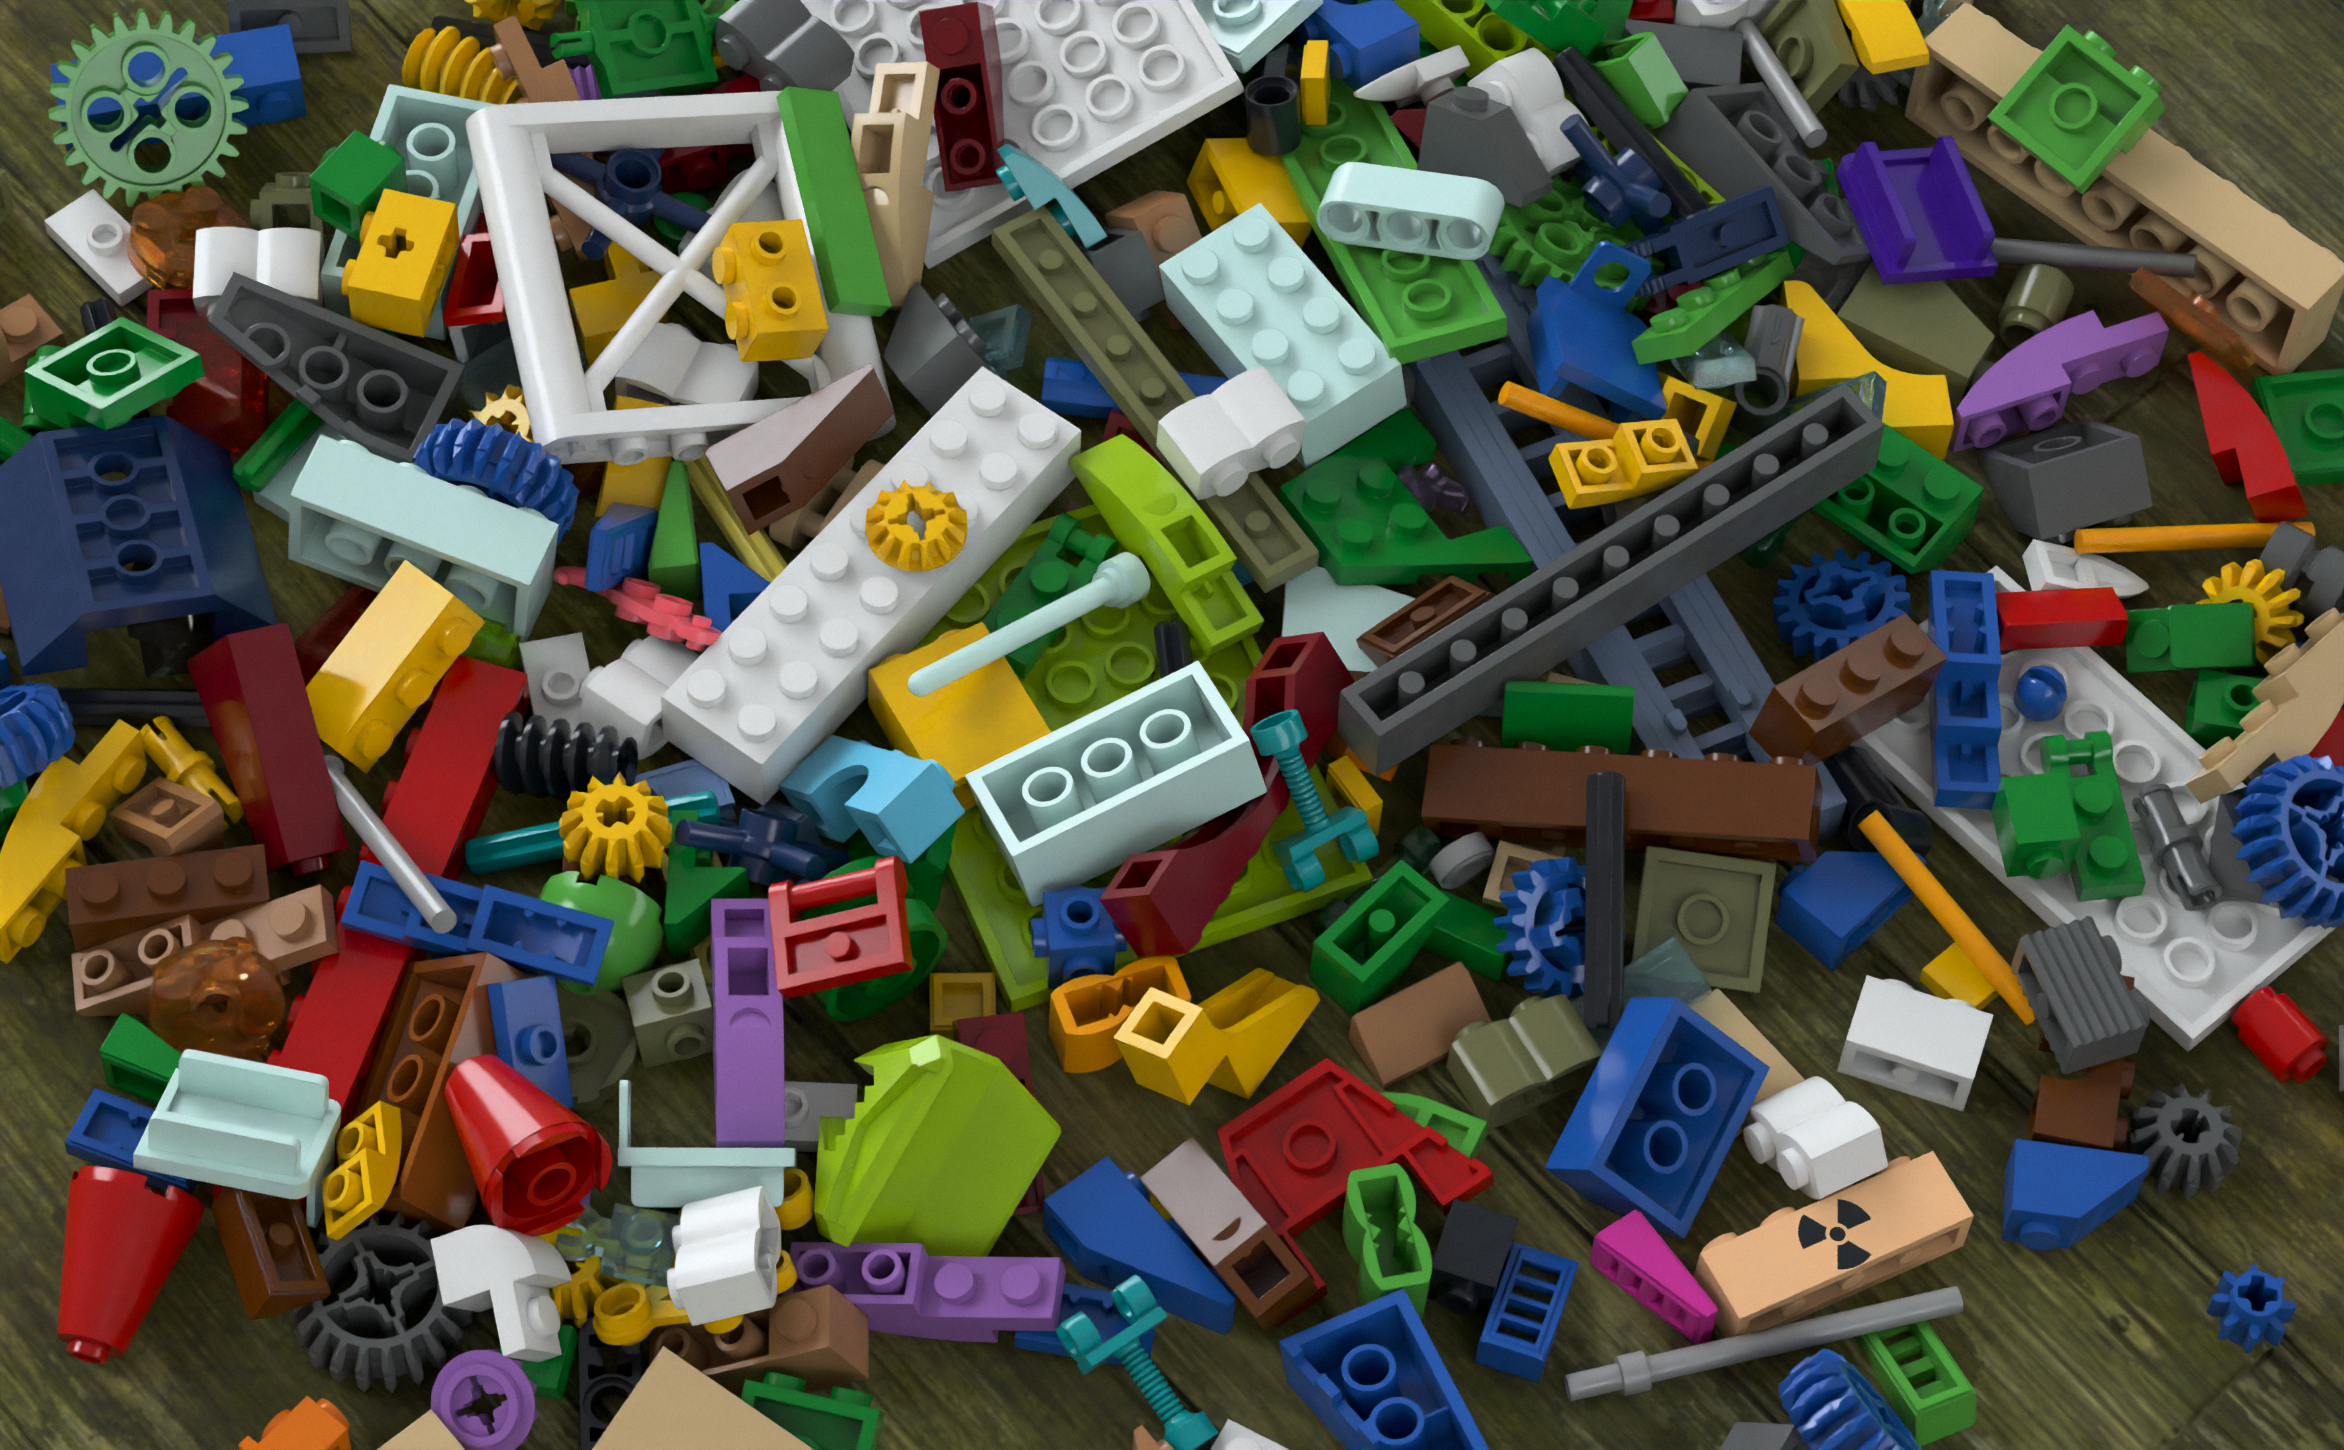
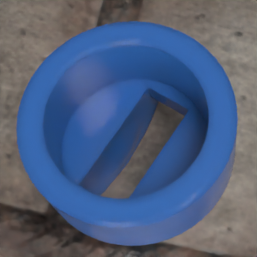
M2045 665L2031 667L2018 680L2014 692V704L2017 710L2030 720L2038 722L2050 721L2056 718L2063 710L2067 698V685L2063 675L2055 668Z

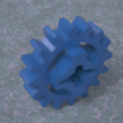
M1837 549L1834 560L1826 561L1819 553L1812 554V567L1807 569L1802 565L1793 564L1790 567L1791 580L1779 579L1777 583L1778 597L1773 599L1774 623L1778 624L1780 641H1792L1793 655L1796 657L1805 655L1809 651L1814 652L1815 663L1904 613L1911 618L1910 593H1906V579L1904 575L1892 576L1891 562L1888 560L1882 561L1875 566L1870 565V554L1867 551L1860 553L1856 560L1847 559L1844 549Z
M1574 857L1531 862L1530 870L1515 872L1511 876L1517 890L1500 893V901L1509 909L1507 916L1494 918V925L1506 930L1507 939L1501 941L1496 946L1497 951L1512 953L1514 960L1510 963L1507 973L1509 976L1527 975L1524 983V991L1527 993L1544 992L1545 999L1560 994H1565L1567 998L1584 997L1585 865L1577 866L1576 858Z

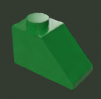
M1400 860L1314 941L1309 980L1352 1016L1372 1006L1402 977L1448 908L1450 898L1403 860Z

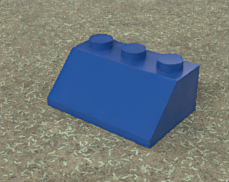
M1677 997L1631 998L1544 1168L1590 1202L1622 1216L1636 1209L1644 1215L1655 1230L1676 1239H1685L1770 1067Z

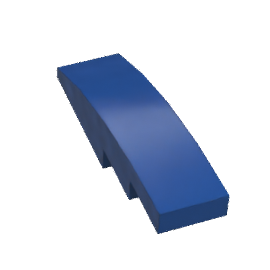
M1931 570L1929 576L1928 637L1948 657L1929 689L1934 807L1991 810L2001 781L1998 743L2002 730L1998 679L2002 662L1994 574Z
M361 860L341 920L343 928L451 957L488 952L526 974L536 976L554 975L557 980L595 986L614 927L613 920L485 884L484 889L423 872L457 916L454 928L447 933L441 934L432 929L384 866Z

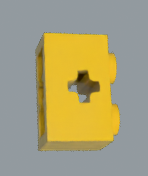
M384 188L376 211H367L364 216L360 231V246L362 248L357 260L349 259L347 261L342 276L341 293L349 297L352 320L366 326L424 338L460 242L456 203Z

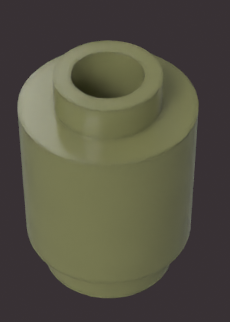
M2035 263L2025 265L2018 270L1998 316L2000 338L2011 349L2063 321L2074 295V287L2061 269Z

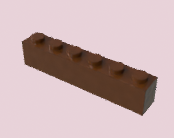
M1469 738L1454 739L1450 741V745H1430L1421 817L1432 839L1457 840L1474 832H1482L1489 842L1499 843L1501 840L1512 844L1586 848V780L1589 774L1610 771L1620 773L1626 779L1625 851L1645 852L1646 846L1724 857L1815 862L1823 787L1817 767L1808 766L1805 761L1798 758L1775 757L1770 759L1769 763L1743 762L1740 757L1732 754L1711 753L1706 755L1704 760L1679 758L1673 752L1660 749L1644 750L1640 753V756L1616 755L1608 748L1591 745L1581 746L1577 748L1576 752L1551 751L1548 746L1535 742H1519L1513 745V749L1488 747L1481 741Z

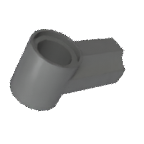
M1774 304L1768 306L1754 305L1751 309L1732 389L1727 399L1737 403L1730 424L1739 432L1747 435H1758L1773 427L1789 398V381L1805 320L1795 314L1792 309ZM1757 390L1763 393L1768 398L1771 407L1758 409L1751 406L1745 400L1743 392Z

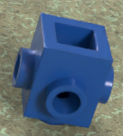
M1074 885L1062 888L1056 892H1043L1042 918L1031 919V941L1033 957L1045 958L1048 989H1057L1072 979L1087 975L1114 976L1116 952L1127 951V940L1099 900L1106 888L1090 889L1086 886Z

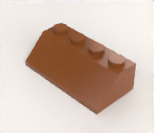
M488 952L409 962L352 1119V1121L379 1100L400 1108L402 1126L400 1164L390 1196L383 1207L374 1213L378 1216L381 1224L390 1225L392 1219L400 1211L406 1217L408 1230H411L425 1219L431 1225L433 1234L451 1233L463 1229L466 1221L475 1209L477 1185L445 1099V1086L455 1067L462 1061L486 1054L497 1056L487 985L531 978ZM337 1161L335 1170L339 1167V1162H338V1161Z

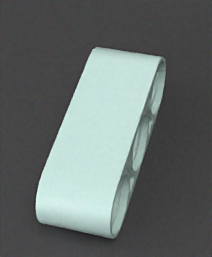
M1347 162L1340 165L1334 171L1318 209L1316 219L1319 228L1326 236L1344 244L1460 260H1475L1483 257L1489 250L1503 213L1505 202L1498 188L1482 179L1361 162Z

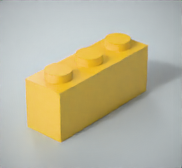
M405 560L306 686L319 738L367 774L376 761L388 751L394 738L418 707L430 697L433 688L457 657L469 647L474 635L485 621L454 594Z

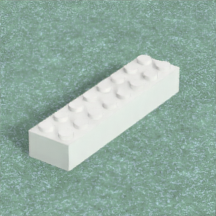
M982 366L718 637L717 641L709 646L661 695L663 738L764 806L780 789L778 787L780 782L816 750L868 696V670L875 668L882 660L897 653L908 654L1071 483L1076 475L1068 463L1072 457L1080 454L1081 430ZM905 479L910 486L924 487L931 480L938 491L943 493L954 491L958 505L962 510H966L967 538L960 553L944 566L923 572L903 571L889 566L880 560L868 545L865 535L867 508H872L877 502L881 490L887 492L897 490ZM911 511L907 516V524L913 527L914 532H918L920 540H924L926 522L919 518V514Z

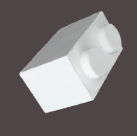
M1867 975L1845 1041L1837 1072L1963 1111L1977 1071L1993 1014L1977 1010L1972 1004L1963 1000H1945L1916 991L1907 983L1899 980H1881Z

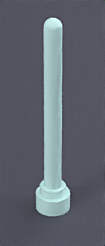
M1122 552L1102 562L1098 566L1091 583L913 673L908 680L910 692L918 697L927 696L1102 605L1125 608L1145 598L1150 590V579L1144 564L1138 557L1129 552Z

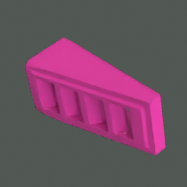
M1636 1209L1601 1230L1594 1237L1589 1262L1601 1274L1696 1345L1707 1343L1711 1340L1718 1307L1641 1212H1638Z

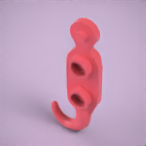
M563 566L554 570L553 579L555 582L561 585L571 584L587 589V586H584L586 568ZM625 577L623 583L601 592H595L617 605L615 611L617 617L634 623L648 625L646 632L662 639L683 642L686 639V647L692 650L704 651L705 645H713L722 634L720 630L710 627L712 619L691 614L693 603L675 596L660 594L661 586L649 581Z

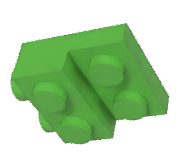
M2067 24L1987 117L1993 126L2083 195L2119 152L2127 155L2166 109L2158 94L2162 90V86L2150 74L2137 65H2134L2130 71L2126 70L2112 59L2116 55V51L2103 38L2091 30H2088L2082 36Z

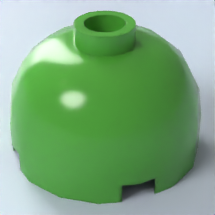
M566 871L551 876L543 886L539 897L540 900L614 921V927L595 986L558 980L564 989L582 996H591L596 993V990L613 992L624 989L621 978L649 971L659 955L666 937L665 926L659 923L663 910L657 902L638 888L616 878L601 874L597 885L576 883L580 871Z

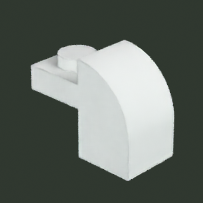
M473 1225L431 1239L443 1306L474 1312H482L493 1308L502 1355L504 1357L539 1363L562 1355L558 1338L561 1324L560 1315L556 1304L550 1298L549 1288L570 1282L572 1279L567 1264L553 1245L539 1236L531 1237L511 1229H499L497 1226Z

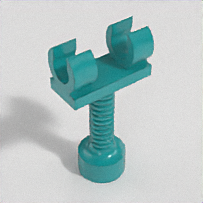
M1298 710L1283 711L1253 725L1250 733L1261 756L1273 755L1277 759V764L1280 765V771H1283L1282 776L1285 777L1284 780L1287 783V788L1290 789L1289 792L1292 795V800H1294V804L1297 806L1296 809L1300 812L1299 816L1304 824V829L1273 844L1276 855L1281 858L1284 875L1293 890L1297 891L1302 888L1303 893H1306L1325 883L1323 869L1312 850L1335 837L1341 852L1349 863L1357 860L1359 865L1378 855L1379 845L1375 834L1366 822L1368 818L1364 809L1346 806L1329 816L1323 810L1322 801L1318 798L1317 789L1311 780V775H1308L1309 770L1306 769L1307 765L1304 763L1305 760L1301 757L1302 753L1299 751V744L1307 738L1308 733Z
M1136 1274L1115 1287V1290L1110 1293L1118 1311L1131 1326L1103 1343L1094 1324L1082 1311H1079L1055 1329L1061 1344L1069 1355L1077 1361V1367L1084 1376L1113 1356L1118 1360L1122 1359L1121 1364L1126 1365L1125 1370L1130 1371L1129 1376L1133 1377L1134 1383L1138 1382L1136 1386L1141 1388L1140 1392L1145 1394V1399H1149L1148 1403L1153 1405L1152 1409L1157 1411L1156 1415L1161 1416L1160 1421L1165 1422V1434L1161 1440L1168 1442L1174 1450H1198L1219 1434L1204 1410L1199 1413H1190L1186 1409L1182 1410L1184 1408L1183 1404H1179V1398H1175L1176 1394L1174 1392L1171 1393L1172 1388L1167 1387L1168 1382L1163 1381V1375L1159 1376L1161 1372L1155 1370L1157 1366L1152 1364L1151 1358L1147 1359L1148 1353H1144L1145 1349L1140 1347L1139 1339L1158 1327L1168 1316L1161 1306L1158 1307L1152 1292Z

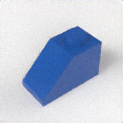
M1825 851L1808 868L1803 864H1799L1784 878L1777 891L1781 899L1774 923L1833 971L1910 901L1915 894L1880 852ZM1915 853L1921 862L1926 865L1927 861L1918 853Z
M2016 1139L2005 1168L2001 1240L2019 1242L2026 1248L2039 1251L2051 1250L2056 1247L2068 1249L2137 1198L2149 1168V1156Z

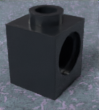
M1454 1199L1432 1261V1273L1427 1298L1437 1301L1444 1309L1456 1314L1470 1315L1475 1313L1488 1317L1514 1245L1519 1219Z

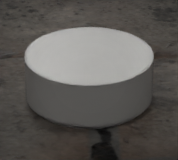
M1474 832L1457 839L1442 849L1431 860L1429 869L1442 888L1454 889L1472 881L1486 871L1493 863L1496 852L1484 833Z

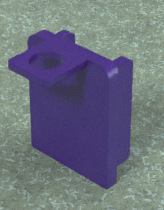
M1952 136L1938 137L1934 147L1879 151L1875 142H1862L1856 153L1846 154L1842 158L1837 169V176L1845 193L1844 201L1852 209L1883 285L1994 275L1998 267V263L1991 250V245L1995 239V231Z

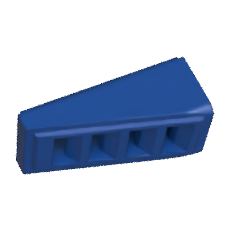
M613 502L607 508L590 533L584 586H587L588 591L601 592L623 583L625 577L635 578L648 571V562L659 514L657 509Z
M1515 1242L1478 1343L1475 1363L1540 1383L1579 1262ZM1522 1265L1558 1276L1559 1280L1557 1284H1553L1522 1274L1520 1270ZM1515 1286L1550 1296L1552 1299L1550 1304L1514 1293L1513 1291ZM1508 1306L1545 1317L1542 1324L1506 1311ZM1501 1326L1538 1337L1537 1341L1533 1343L1500 1332Z

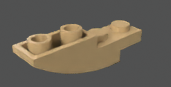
M929 62L876 63L869 113L854 114L851 146L892 306L888 310H901L908 291L917 282L921 284L935 195V193L923 187L922 184L940 69Z
M2335 607L2328 610L2304 630L2310 638L2300 648L2295 643L2289 645L2264 665L2270 675L2251 691L2261 704L2240 720L2239 724L2245 731L2234 741L2227 736L2206 750L2198 758L2204 768L2185 784L2200 804L2233 790L2247 776L2251 780L2263 774L2264 769L2278 761L2283 763L2294 756L2309 754L2329 729L2344 704V613L2340 614Z

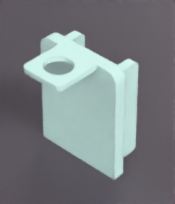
M186 1049L179 1060V1069H175L133 1154V1168L287 1199H300L307 1196L306 1223L307 1226L316 1228L324 1211L321 1180L334 1171L335 1136L341 1125V1106L337 1101L329 1099V1080L323 1075Z
M620 1080L618 1166L631 1168V1202L633 1205L644 1208H682L686 1203L765 1185L774 1207L782 1205L784 1201V1169L797 1168V1149L631 1147V1081Z

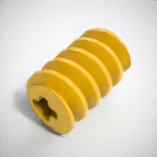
M447 26L437 36L433 27L424 29L417 34L404 59L402 82L408 88L496 105L515 104V101L523 98L514 77L503 81L491 57L489 47L480 52V43L472 36L466 37L460 42V31L454 26Z

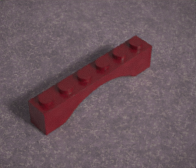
M1324 632L1274 638L1246 680L1245 715L1242 729L1250 740L1268 792L1192 829L1171 845L1153 852L1129 854L1100 897V902L1138 958L1163 955L1179 956L1189 953L1199 943L1202 931L1219 905L1229 897L1232 885L1247 862L1259 851L1260 842L1277 816L1289 804L1291 794L1284 780L1285 777L1282 776L1283 771H1280V765L1277 764V759L1273 755L1261 756L1250 733L1251 727L1271 715L1287 710H1298L1308 733L1307 738L1299 744V751L1302 753L1301 757L1304 758V763H1306V769L1308 770L1315 765L1317 755L1332 732L1337 728L1340 691L1355 683V680Z

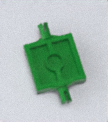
M574 0L581 23L580 31L553 33L550 36V49L556 48L551 52L555 59L579 55L588 56V60L593 65L602 99L669 95L710 89L719 81L711 54L712 38H715L718 18L725 12L706 14L698 0Z

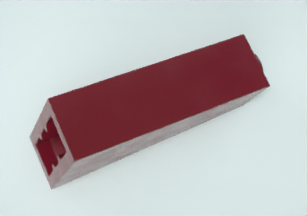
M288 622L226 635L187 660L255 842L265 846L269 873L290 868L292 878L296 879L331 869L329 858L349 849Z

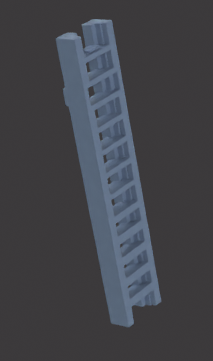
M1486 252L1483 257L1475 259L1474 262L1507 317V336L1497 339L1500 344L1461 357L1458 350L1406 364L1416 376L1414 400L1412 403L1487 528L1505 525L1533 559L1531 575L1588 540L1586 539L1575 544L1566 530L1567 527L1602 514L1613 525L1654 500L1658 495L1654 491L1618 502L1569 509L1562 491L1549 496L1544 494L1537 481L1555 475L1548 460L1555 445L1558 443L1592 440L1549 424L1556 436L1517 449L1509 435L1541 424L1543 421L1499 405L1498 400L1489 403L1481 389L1520 376L1528 389L1540 393L1526 329L1528 318L1538 306L1536 291L1532 285L1523 287L1518 285L1521 275L1517 271H1502L1499 268L1504 257ZM1334 268V272H1335L1336 276L1338 277L1339 281L1341 282L1342 286L1344 287L1345 291L1347 292L1348 296L1350 297L1351 301L1353 302V300H1352L1350 294L1348 293V291H1347L1345 285L1343 284V282H1342L1340 276L1338 275L1336 269ZM1569 382L1557 398L1561 402L1611 421L1595 393ZM1706 573L1566 659L1580 680L1599 685H1620L1635 688L1631 740L1627 755L1640 756V753L1644 750L1660 749L1673 752L1679 758L1704 760L1705 756L1711 753L1732 754L1740 757L1743 761L1753 757L1756 763H1769V760L1772 759L1748 732L1775 684ZM1662 612L1666 614L1672 624L1634 640L1625 627ZM1694 660L1702 673L1666 688H1662L1655 674ZM1722 708L1732 722L1694 738L1687 729V722ZM1823 761L1813 765L1817 767L1823 787L1817 843L1838 835L1847 800Z

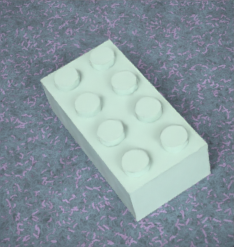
M389 84L369 138L376 142H387L404 158L408 194L456 203L460 242L425 337L446 340L448 331L442 317L463 235L476 233L480 213H484L465 123L469 116L476 111L496 104ZM336 229L320 273L325 309L351 319L349 297L342 295L341 281L347 261L349 259L357 260L362 247L359 241Z
M1261 203L1256 204L1159 265L1167 307L1226 377L1230 380L1245 371L1264 366L1304 417L1306 423L1303 445H1301V449L1295 458L1305 470L1407 405L1401 363L1396 357L1389 358L1382 341Z
M320 434L290 493L288 559L380 593L406 560L454 594L479 615L485 623L478 631L519 646V643L527 641L552 588L559 524L549 521L543 514L527 507L515 508L493 500L473 486H456L432 477L424 469L412 463H395L371 454L365 447L350 440L337 441Z
M1199 661L965 775L987 830L1033 908L1043 903V892H1056L1068 886L1080 885L1123 864L1129 854L1145 853L1268 792L1249 738Z

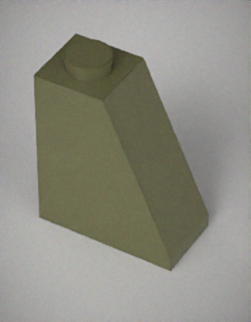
M1872 261L1837 314V317L1862 346L1882 364L1911 374L1945 375L1951 410L1956 412L1957 407L1972 386L1995 364L1988 360L1995 336L1943 280L1883 285L1875 263Z

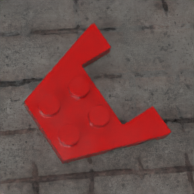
M1328 1058L1217 1130L1232 1183L1242 1191L1243 1196L1308 1272L1319 1290L1277 1324V1327L1328 1294L1325 1282L1292 1238L1345 1203L1348 1178L1351 1171L1398 1163L1400 1166L1406 1165L1444 1216L1449 1214L1454 1199L1467 1202L1494 1184L1493 1173L1487 1165L1475 1157L1471 1160L1450 1146L1447 1138L1429 1126L1422 1127L1395 1108V1103Z

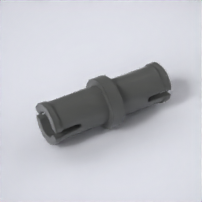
M2155 784L2139 792L2141 798L2134 797L2132 806L2136 813L2139 814L2153 842L2150 852L2159 867L2166 868L2185 910L2198 911L2215 903L2213 897L2220 898L2222 895V888L2216 882L2201 853L2203 841L2196 828L2187 825L2173 798V792L2168 785Z

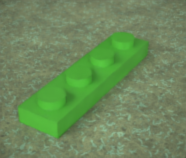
M1788 250L1763 254L1702 279L1704 285L1701 288L1679 296L1676 299L1677 307L1650 319L1651 327L1631 342L1638 364L1642 365L1694 354L1795 272Z

